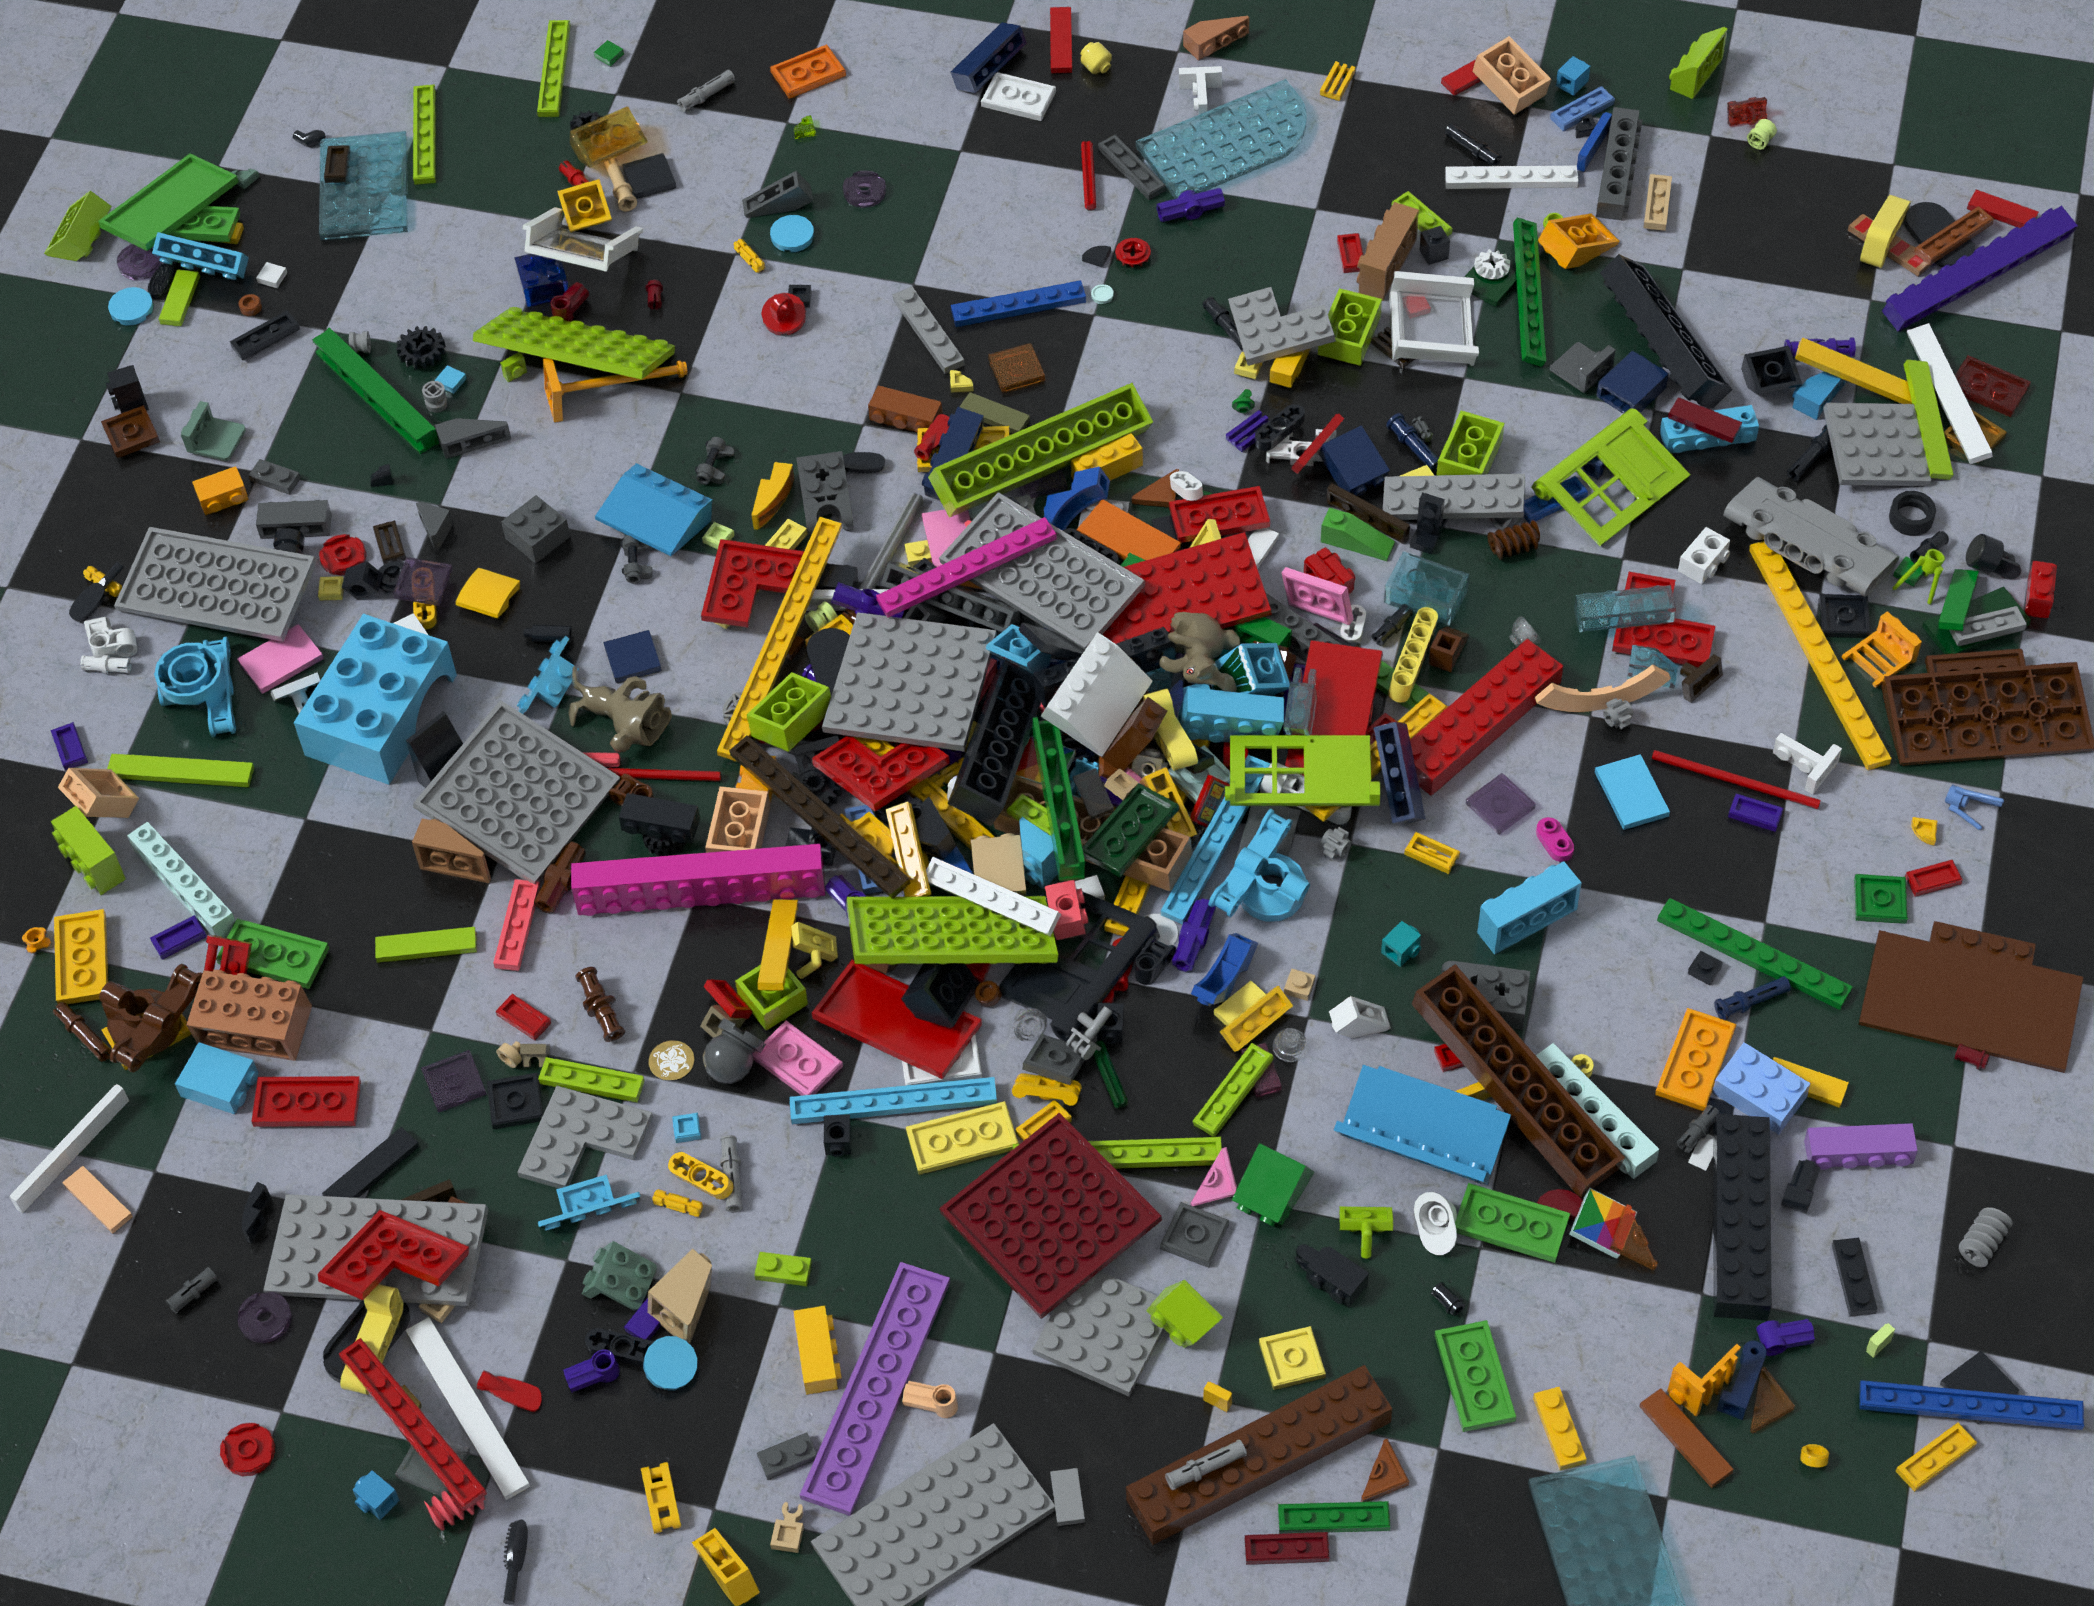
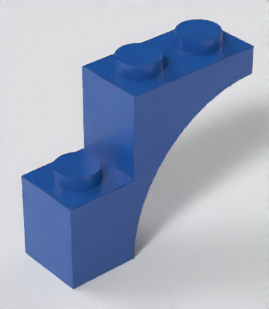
M1101 467L1075 472L1074 481L1071 484L1072 490L1047 495L1044 517L1050 524L1063 531L1076 515L1086 507L1102 499H1107L1110 480Z
M1238 933L1229 934L1217 960L1206 976L1194 985L1191 994L1198 997V1002L1207 1006L1226 1001L1232 993L1239 973L1248 970L1258 943Z

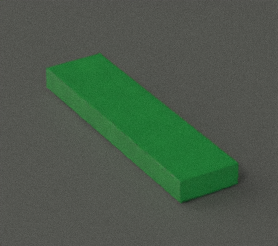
M1954 569L1939 619V629L1963 631L1978 582L1979 571Z
M1389 1501L1278 1504L1279 1534L1390 1531Z

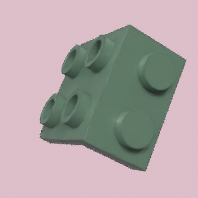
M200 401L196 409L192 411L189 422L183 427L181 438L189 453L228 461L232 457L246 429L243 424L214 418L209 403Z
M612 1241L596 1251L593 1257L594 1267L586 1274L583 1280L585 1287L582 1295L591 1299L602 1293L636 1311L644 1301L657 1266L655 1263Z

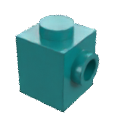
M1401 921L1382 939L1381 953L1401 967L1409 958H1415L1420 952L1421 934L1415 927L1408 926Z

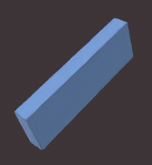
M1601 86L1552 112L1550 119L1562 131H1565L1578 124L1584 116L1589 114L1593 116L1614 105L1615 98Z

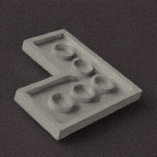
M1271 287L1228 299L1248 366L1335 341L1325 305L1280 316Z
M556 1086L518 1169V1176L555 1188L569 1186L586 1147L635 1160L652 1121V1112Z

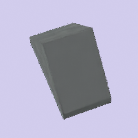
M418 502L416 506L420 520L434 549L438 550L453 526L450 510Z

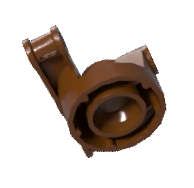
M180 964L173 971L165 992L154 989L133 991L112 981L106 983L100 992L99 999L108 1018L107 1029L114 1042V1047L110 1053V1061L113 1063L119 1062L127 1066L129 1071L136 1072L148 1056L164 1051L170 1046L180 1031V1015L196 996L203 973H195L189 970L187 965ZM144 1012L143 1018L137 1014Z

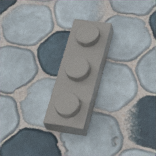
M2014 606L1969 617L1966 619L1963 631H1949L1957 646L2023 631L2027 624L2018 607Z

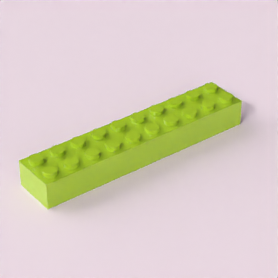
M1130 383L935 467L928 478L950 518L991 500L998 492L1003 495L1071 465L1072 459L1127 434L1132 433L1134 437L1149 429L1153 424V420L1133 383Z

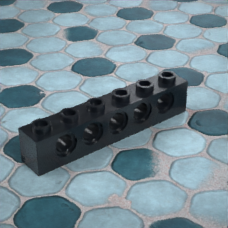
M1164 627L1116 644L1144 673L1162 668L1159 664L1162 656L1176 660L1175 643L1168 639L1169 632ZM1080 657L1033 673L1035 695L1045 708Z

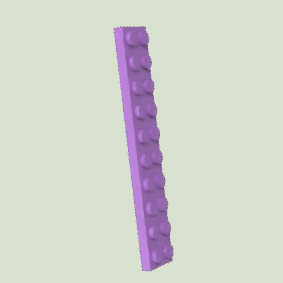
M900 1262L800 1492L801 1500L848 1516L852 1515L902 1398L905 1385L910 1379L950 1284L949 1277Z

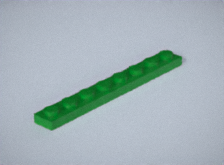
M1517 217L1513 222L1522 361L1542 367L1546 363L1537 223Z
M1671 898L1668 899L1658 915V922L1775 979L1785 976L1791 987L1836 1009L1841 1010L1852 991L1853 986Z

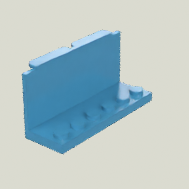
M1363 1065L1344 1121H1337L1334 1131L1350 1139L1488 1186L1511 1114L1497 1110V1105L1381 1066L1375 1069Z

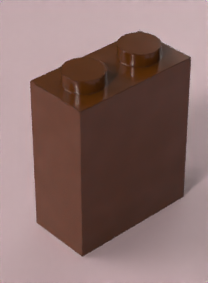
M1147 697L1126 720L1106 750L1103 759L1115 768H1120L1124 771L1153 739L1167 710Z

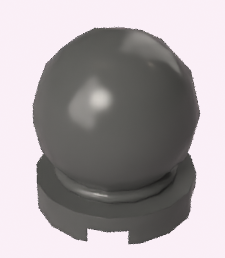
M723 1018L718 1026L722 1030V1034L714 1037L706 1045L702 1057L704 1069L714 1081L722 1084H732L741 1081L750 1072L753 1064L752 1053L755 1051L761 1053L766 1044L748 1031H745L743 1034V1031L735 1027L734 1023Z

